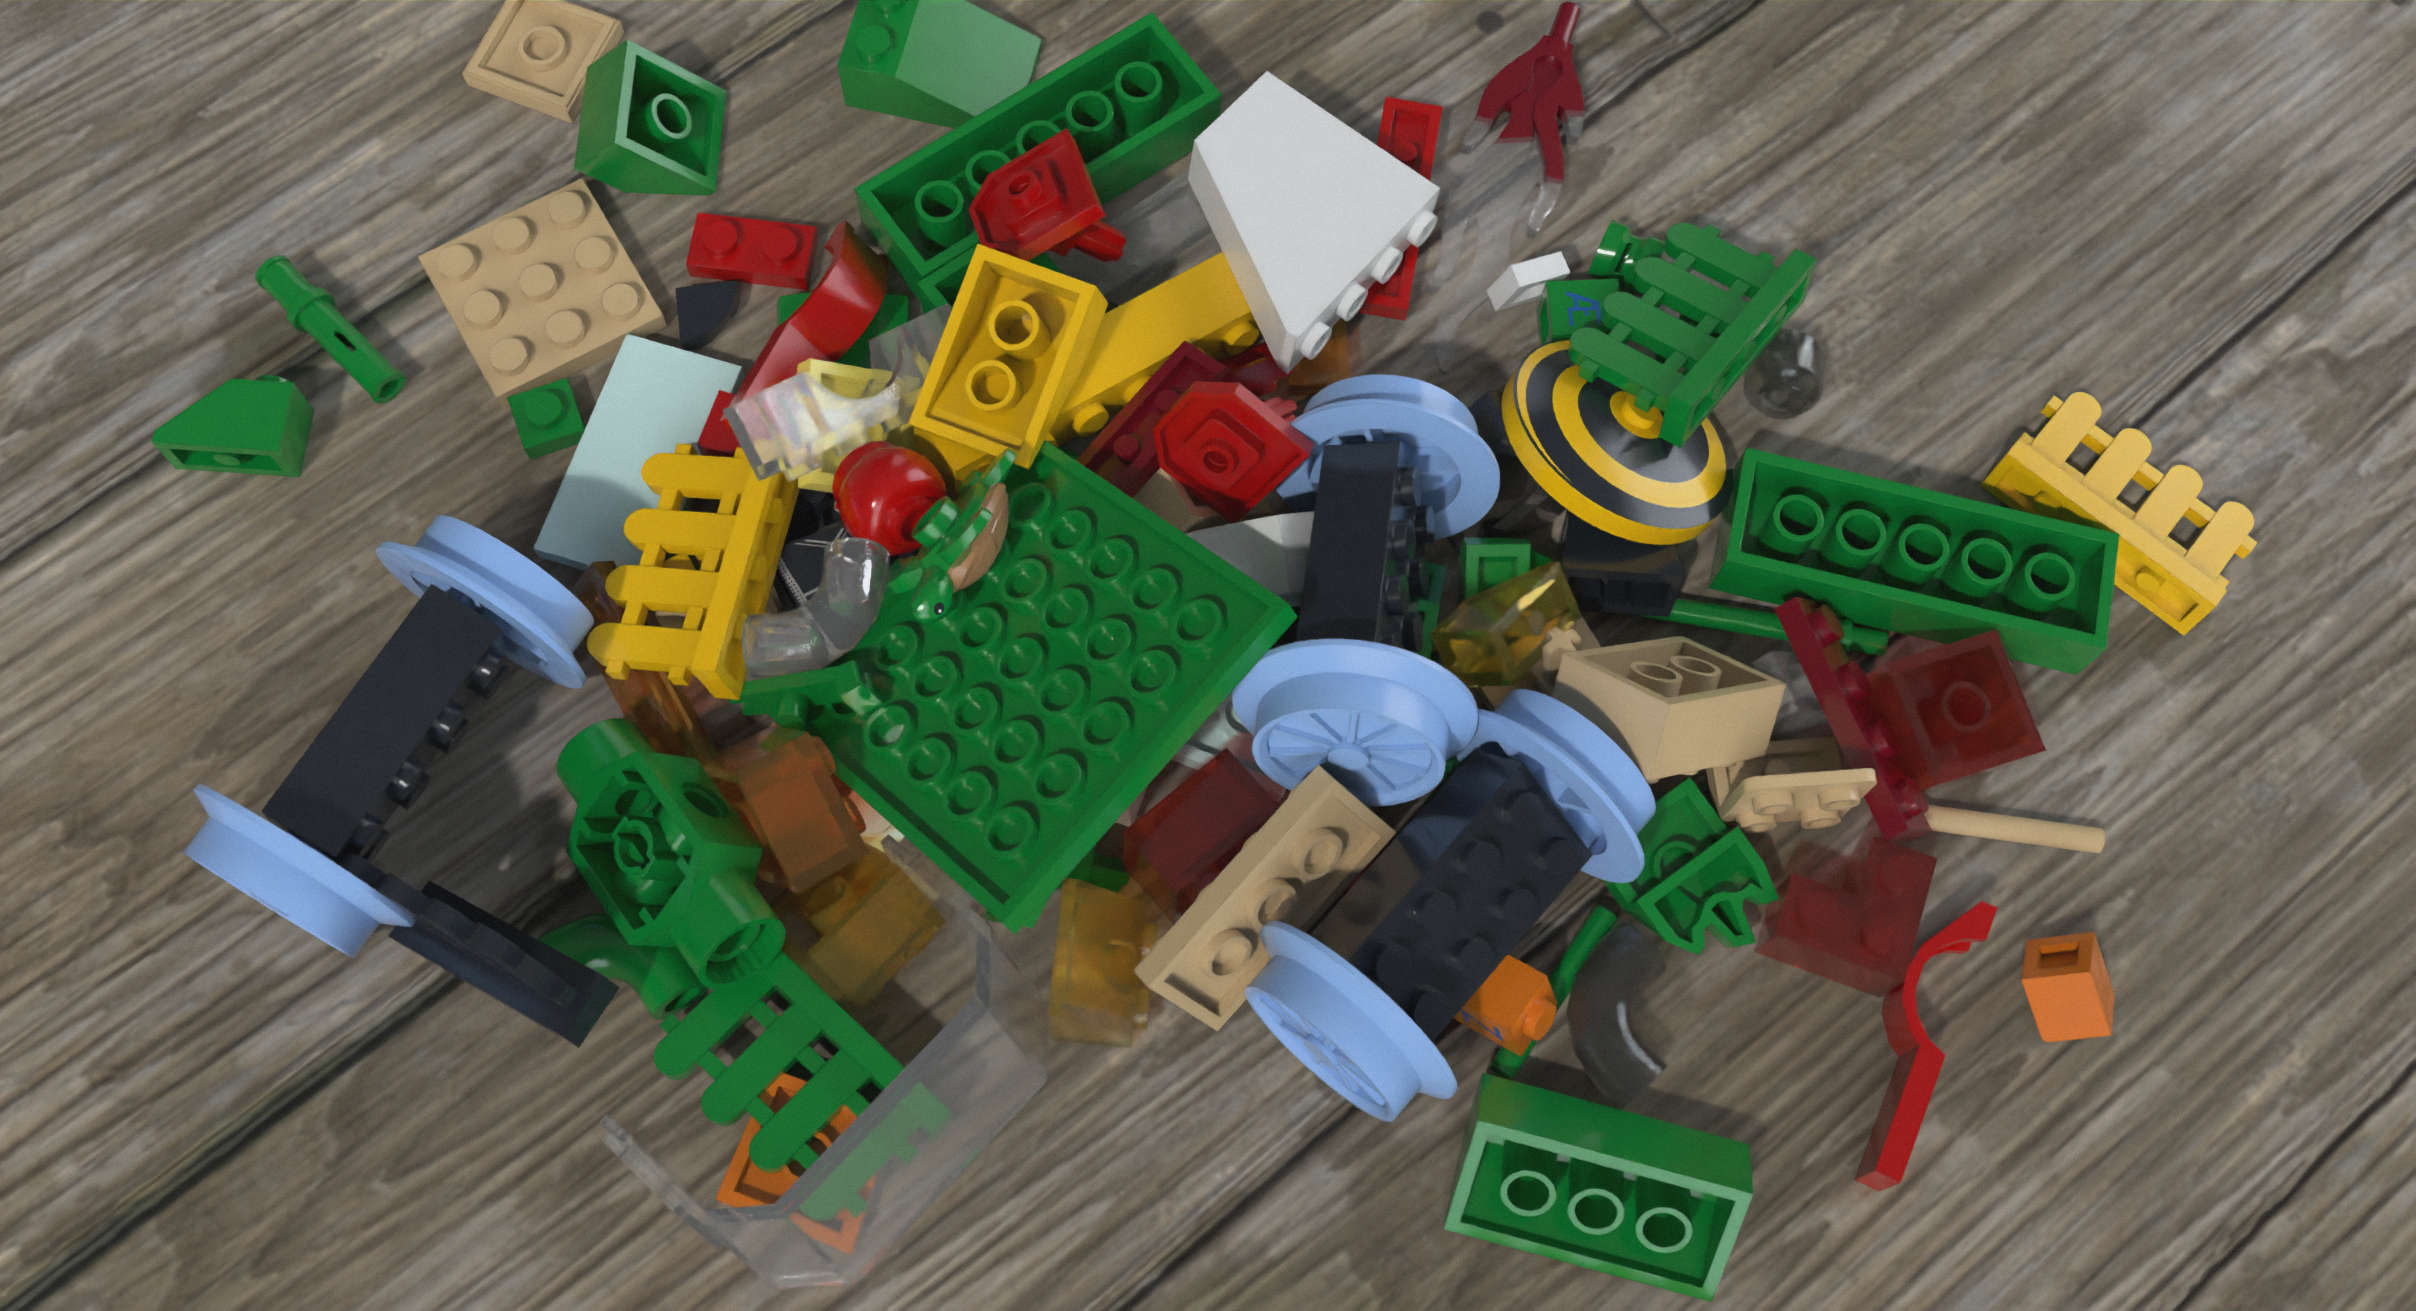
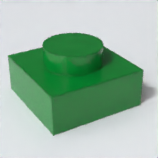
M567 377L507 397L523 448L530 460L579 444L586 427Z

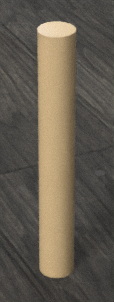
M1928 805V812L1924 813L1932 831L2098 854L2103 850L2105 843L2104 830L2097 827Z

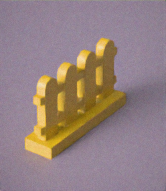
M2075 392L2063 402L2054 395L2040 412L2050 419L2035 439L2024 432L1980 486L2011 509L2120 534L2114 585L2184 636L2218 605L2228 591L2225 588L2230 581L2220 575V573L2234 553L2244 559L2258 543L2248 536L2254 526L2252 513L2247 507L2237 502H2226L2215 512L2198 500L2196 497L2202 490L2203 482L2200 475L2189 466L2175 465L2165 475L2151 466L2145 460L2152 451V445L2149 438L2143 432L2133 428H2126L2113 438L2097 427L2095 423L2101 416V407L2093 396L2084 392ZM2080 442L2100 455L2085 475L2065 462ZM2130 479H2133L2150 492L2136 512L2116 499ZM2182 516L2201 529L2187 550L2168 537Z
M759 437L755 452L752 448L737 447L734 458L697 455L698 452L692 444L677 443L674 453L655 454L643 464L641 469L643 481L653 493L661 496L657 509H638L627 517L623 526L626 538L636 549L643 551L639 566H619L608 575L605 582L607 594L618 606L625 608L621 624L603 623L594 628L587 638L588 652L601 665L607 666L606 673L612 679L627 680L630 669L669 672L668 679L673 684L689 686L693 674L715 698L740 699L800 489L798 488V460L783 438ZM684 497L721 500L717 513L680 511ZM666 553L704 556L700 571L662 568ZM649 610L687 613L682 629L644 626Z

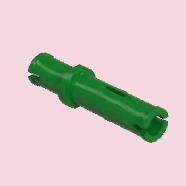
M283 255L271 257L259 267L255 275V281L287 311V321L299 332H308L333 360L369 393V396L375 403L383 404L389 402L402 391L406 384L404 374L396 370L368 339L335 308V299L323 287H314L292 265L290 260Z

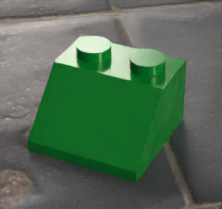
M628 39L587 67L574 169L624 193L699 196L713 194L716 192L726 90Z

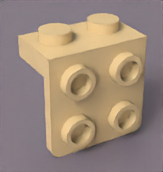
M1836 737L1769 741L1765 756L1739 761L1732 767L1715 766L1706 768L1712 808L1725 826L1737 825L1742 833L1745 834L1772 830L1777 827V822L1801 821V827L1805 829H1819L1836 825L1841 822V818L1852 807L1861 803L1860 800L1877 784L1875 770L1872 768L1841 769Z

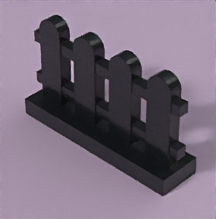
M348 849L344 851L336 862L337 865L365 882L416 920L412 927L396 925L389 935L390 938L578 1048L620 988L598 972L430 880L420 892L391 873L385 874Z

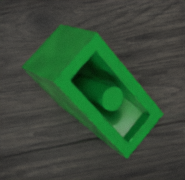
M261 375L256 380L231 378L156 429L153 434L152 444L175 469L300 477L314 409L296 385L282 377Z

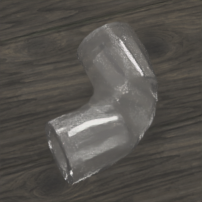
M846 537L828 543L824 550L822 578L818 590L809 601L793 610L751 614L746 618L742 631V650L746 669L750 676L754 679H763L822 669L855 648L878 618L887 588L885 582L889 572V551L883 545L864 538Z

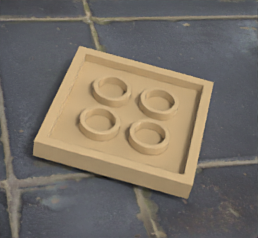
M583 178L418 256L502 409L509 406L507 399L509 396L563 379L619 351L626 334L645 338L667 327L662 312Z

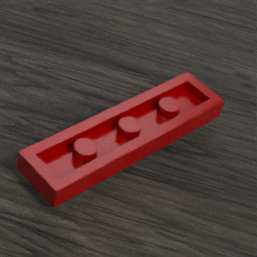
M1385 96L1377 146L1430 181L1443 106ZM1410 244L1403 252L1402 261L1391 278L1384 284L1377 280L1368 289L1366 300L1357 313L1406 321L1419 247Z

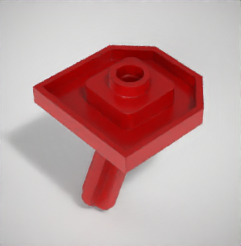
M1067 128L988 174L969 207V212L981 245L1025 261L1033 259L1046 250L1065 257L1070 249L1074 248L1106 263L1111 260L1115 262L1122 257L1123 247L1127 241L1125 234L1121 230L1099 220L1106 216L1077 143Z
M1195 381L1158 418L1153 428L1160 468L1170 474L1230 524L1237 523L1297 468L1311 454L1315 444L1289 424L1296 419L1294 412L1298 409L1293 400L1283 401L1280 397H1274L1262 402L1242 384L1232 382Z

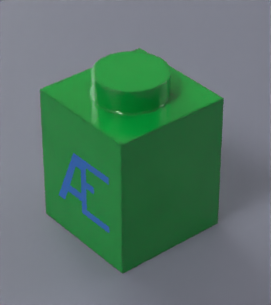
M1618 279L1546 281L1536 310L1540 345L1555 340L1570 339L1571 335L1580 328H1594L1608 335L1612 330L1602 323L1601 311L1606 296L1614 292H1620Z

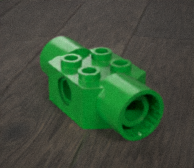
M624 718L602 720L576 734L563 748L556 765L558 778L577 804L566 853L628 944L677 947L702 985L710 989L734 987L760 973L777 956L786 936L784 925L754 886L763 847L699 761L695 758L657 753L634 722Z

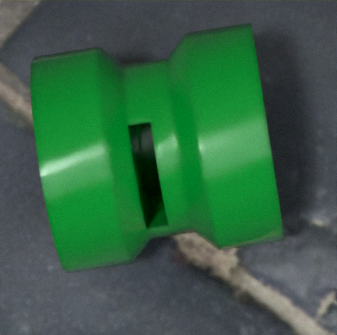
M1612 219L1587 275L1596 279H1618L1619 282L1623 283L1626 292L1641 298L1643 294L1638 292L1633 286L1636 264L1646 257L1661 258L1665 242L1653 236L1642 239L1632 235L1629 226Z

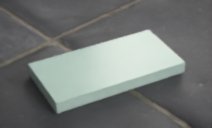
M626 334L533 548L538 557L608 577L614 569L622 565L639 566L643 551L636 549L626 538L623 526L627 517L634 511L642 508L657 509L661 496L653 493L641 477L643 464L655 454L674 453L677 443L692 444L698 452L697 455H701L697 442L718 391L721 390L736 395L745 378L742 366ZM684 497L680 511H690L695 498ZM666 553L664 561L669 559L672 553Z

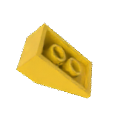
M977 244L908 424L997 457L1006 448H1010L1017 454L1013 464L1030 469L1086 363L1108 302L1095 285Z

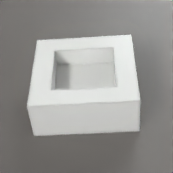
M1559 251L1510 265L1487 289V293L1495 311L1503 310L1540 299L1546 281H1562L1570 274V270L1562 252Z

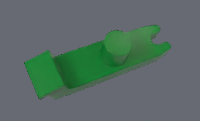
M854 660L835 667L745 681L740 699H728V702L732 704L743 703L742 714L763 715L776 712V723L789 729H799L805 726L808 707L845 702L853 711L861 716L883 704L882 699L874 693L870 674H860L857 661Z

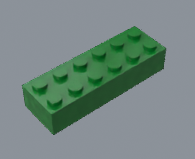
M1151 12L855 187L854 190L862 227L920 301L917 282L980 243L969 207L988 174L1067 128L1077 143L1098 198L1103 206L1191 152L1194 140L1220 116L1222 94L1155 14Z
M1745 448L1733 469L1732 495L1721 513L1708 589L1776 605H1781L1794 597H1800L1820 602L1822 605L1825 604L1831 608L1837 618L1850 619L1853 623L2077 675L2107 649L2120 534Z

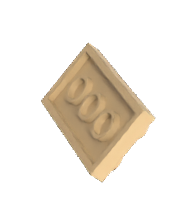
M1318 764L1304 781L1292 789L1286 801L1260 830L1247 839L1242 850L1216 879L1199 893L1196 901L1173 927L1154 943L1150 952L1133 971L1148 988L1211 1028L1219 1031L1246 1001L1245 988L1270 961L1260 936V930L1268 921H1279L1307 933L1396 834V831Z

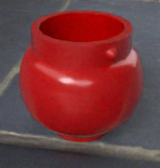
M885 441L868 442L855 448L840 463L834 474L832 485L836 502L835 508L840 512L845 529L867 550L888 556L907 554L922 546L911 536V533L926 511L941 497L947 496L944 478L928 458L916 451L895 446Z

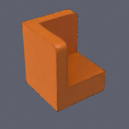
M2087 932L2026 940L2021 981L2041 1039L2045 1042L2112 1036L2115 997L2095 933Z

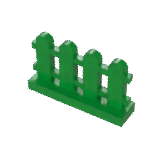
M1689 223L1674 224L1667 231L1664 251L1675 261L1671 264L1658 257H1646L1638 261L1633 276V286L1643 296L1639 299L1626 292H1614L1606 296L1602 306L1601 321L1612 331L1607 335L1597 329L1588 327L1576 330L1570 338L1568 357L1575 365L1580 367L1579 377L1592 383L1598 376L1635 396V407L1648 413L1654 406L1665 412L1658 437L1681 448L1803 304L1817 261L1816 258L1795 248L1778 268L1773 265L1775 261L1774 256L1761 251L1756 257L1720 239L1721 230L1710 224H1707L1703 230ZM1694 269L1729 287L1726 292L1690 272ZM1747 297L1751 298L1749 302H1746L1744 300ZM1663 304L1699 324L1693 327L1664 312L1659 307ZM1716 333L1721 334L1718 338L1713 337ZM1631 340L1667 360L1662 364L1626 344ZM1685 369L1689 370L1686 375L1681 374Z
M781 950L766 968L751 979L734 987L713 989L682 1021L671 1013L659 1024L667 1035L657 1044L654 1050V1063L658 1070L669 1079L681 1080L690 1076L700 1066L714 1080L702 1095L701 1108L708 1120L715 1125L730 1126L740 1120L746 1113L752 1116L762 1126L753 1136L749 1145V1155L752 1162L759 1170L765 1173H778L794 1159L811 1175L800 1186L797 1199L803 1213L812 1220H828L835 1216L842 1207L854 1215L865 1204V1201L856 1193L858 1189L894 1154L901 1161L905 1162L916 1151L915 1146L908 1139L918 1129L932 1141L951 1122L946 1106ZM774 992L790 1005L780 1016L764 1003ZM752 1016L765 1031L727 1067L713 1052ZM822 1037L838 1051L828 1062L812 1049ZM799 1061L813 1077L775 1114L759 1097L783 1073H787ZM869 1083L886 1097L876 1109L859 1094ZM846 1106L862 1123L823 1161L808 1145Z

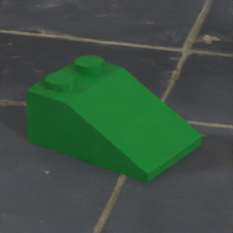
M859 0L837 64L844 102L846 106L955 129L1031 84L1042 47V39L966 0Z

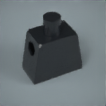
M1567 509L1558 541L1550 599L1551 609L1669 617L1684 579V570L1675 544L1654 545L1630 541L1587 523Z

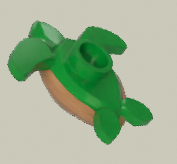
M1006 448L1000 453L983 474L976 469L972 470L961 483L958 491L961 496L955 502L949 497L943 496L926 511L911 533V536L922 545L918 555L910 556L907 559H897L885 575V584L895 594H901L915 588L911 598L912 615L920 622L933 623L943 618L951 607L953 593L972 585L980 579L996 559L1005 539L1009 517L1008 495L1003 481L1008 475L1017 455L1010 448Z

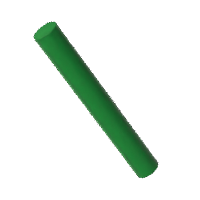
M1598 905L1594 907L1548 976L1557 1001L1556 1013L1617 922L1616 916L1604 907ZM1532 1040L1521 1057L1502 1046L1489 1065L1490 1069L1501 1078L1513 1080L1538 1041Z

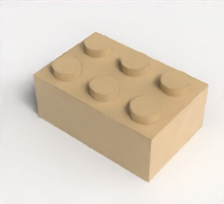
M1676 636L1563 653L1552 698L1574 709L1601 729L1633 761L1647 783L1653 784L1657 783L1659 778L1678 774L1695 775L1701 769L1715 766L1732 767L1736 765V762L1765 756L1786 683L1686 637Z

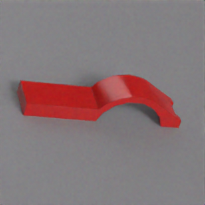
M847 220L836 226L824 246L833 255V258L821 282L806 301L774 330L720 420L753 450L756 449L759 437L783 438L788 445L798 427L797 364L809 358L835 363L865 331L884 299L887 290L889 260L882 253H875L854 233L855 228Z
M1984 901L1979 902L1902 958L1886 982L1881 1014L1889 1044L1897 1054L1898 1060L1858 1168L1855 1181L1879 1192L1901 1183L1946 1056L1929 1039L1917 1014L1916 986L1924 964L1931 957L1942 953L1965 954L1969 951L1972 942L1985 941L1998 907Z

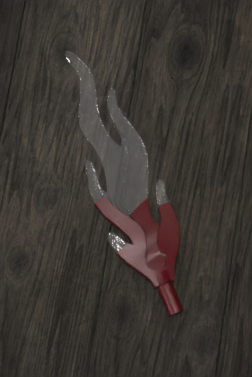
M1572 2L1560 4L1548 36L1543 35L1541 40L1532 49L1517 57L1492 78L1483 92L1472 127L1462 140L1461 152L1465 155L1471 154L1485 141L1496 119L1502 113L1508 111L1509 123L1499 137L1463 171L1454 183L1445 203L1441 227L1439 266L1428 279L1426 290L1429 293H1436L1452 278L1462 247L1463 235L1474 222L1477 224L1478 243L1476 257L1470 272L1450 298L1437 320L1433 344L1437 366L1442 375H1447L1450 372L1452 342L1457 329L1475 310L1490 299L1487 289L1508 267L1511 230L1522 203L1537 186L1540 196L1533 207L1526 228V237L1534 238L1537 235L1542 223L1555 206L1564 181V154L1556 116L1562 122L1567 143L1569 145H1576L1579 141L1584 122V101L1581 85L1573 63V44L1570 41L1579 20L1581 9Z

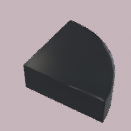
M736 280L675 288L680 342L683 350L689 351L707 345L713 340L712 336L723 328L731 317H734L739 305V288Z

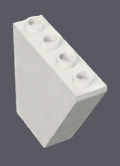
M1268 71L1194 140L1188 181L1277 367L1287 374L1304 356L1312 360L1320 353L1332 333L1331 328L1340 318L1345 321L1351 320L1366 300L1368 289L1376 280L1381 284L1387 282L1400 265L1403 252L1410 244L1416 247L1421 246L1437 223L1438 217L1433 214V210L1440 191L1438 186Z

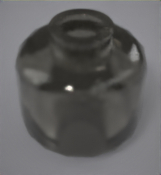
M1782 328L1744 373L1743 392L1748 403L1766 416L1782 420L1795 418L1814 408L1820 401L1824 388L1825 353L1820 342L1808 333L1797 329Z

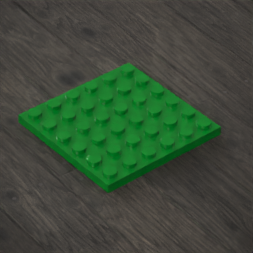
M1044 440L1030 469L1015 464L1012 465L1003 481L1008 495L1009 517L1002 547L988 571L972 585L953 593L951 607L943 618L933 623L920 622L912 615L911 598L915 588L901 594H895L886 586L808 670L835 667L849 661H857L860 674H870L874 693L882 699L883 704L861 716L853 711L845 702L808 707L804 727L799 729L783 727L1014 935L1298 618L1288 602L1046 440ZM776 712L768 713L775 720Z

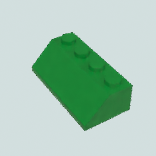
M1482 1073L1465 1126L1443 1229L1712 1302L1754 1194L1749 1144Z

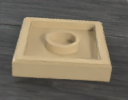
M506 0L462 74L468 86L573 123L582 108L587 67L614 49L622 38L624 30L620 20L565 0Z

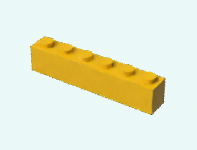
M1223 252L1104 314L1086 363L1046 436V441L1058 447L1076 436L1084 438L1099 431L1109 418L1115 416L1123 409L1184 340L1215 360L1228 353L1231 355L1240 354L1256 341L1259 335V327ZM914 427V449L928 458L943 476L946 491L953 502L961 496L958 491L965 477L975 469L983 474L996 458Z

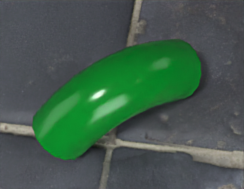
M589 913L555 927L537 938V940L608 979L615 978L626 982L636 992L654 1020L665 1019L671 1013L673 1015L677 1014L697 1001L709 989L702 985L677 947L629 945L608 913Z

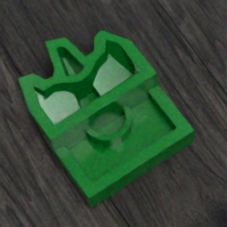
M1689 777L1655 800L1656 809L1653 817L1637 834L1645 861L1641 874L1629 883L1602 881L1626 913L1666 942L1696 955H1700L1705 948L1704 929L1710 932L1726 948L1756 943L1743 911L1744 899L1756 905H1764L1778 900L1779 897L1764 861L1739 827L1728 830Z

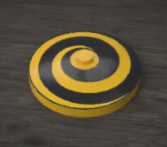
M1570 339L1547 342L1530 351L1519 363L1505 385L1501 405L1502 418L1507 436L1516 455L1535 481L1550 496L1587 523L1612 535L1644 544L1672 545L1694 539L1710 527L1724 510L1732 495L1733 467L1726 444L1709 416L1706 417L1685 444L1678 448L1658 437L1665 412L1653 406L1647 413L1634 406L1636 397L1598 376L1592 383L1578 376L1580 367L1575 365L1568 357Z

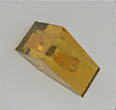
M1559 561L1548 562L1465 599L1430 634L1446 669L1459 678L1466 687L1515 685L1543 657L1542 647L1546 644L1545 634L1550 629L1557 627L1562 632L1568 631L1582 615Z

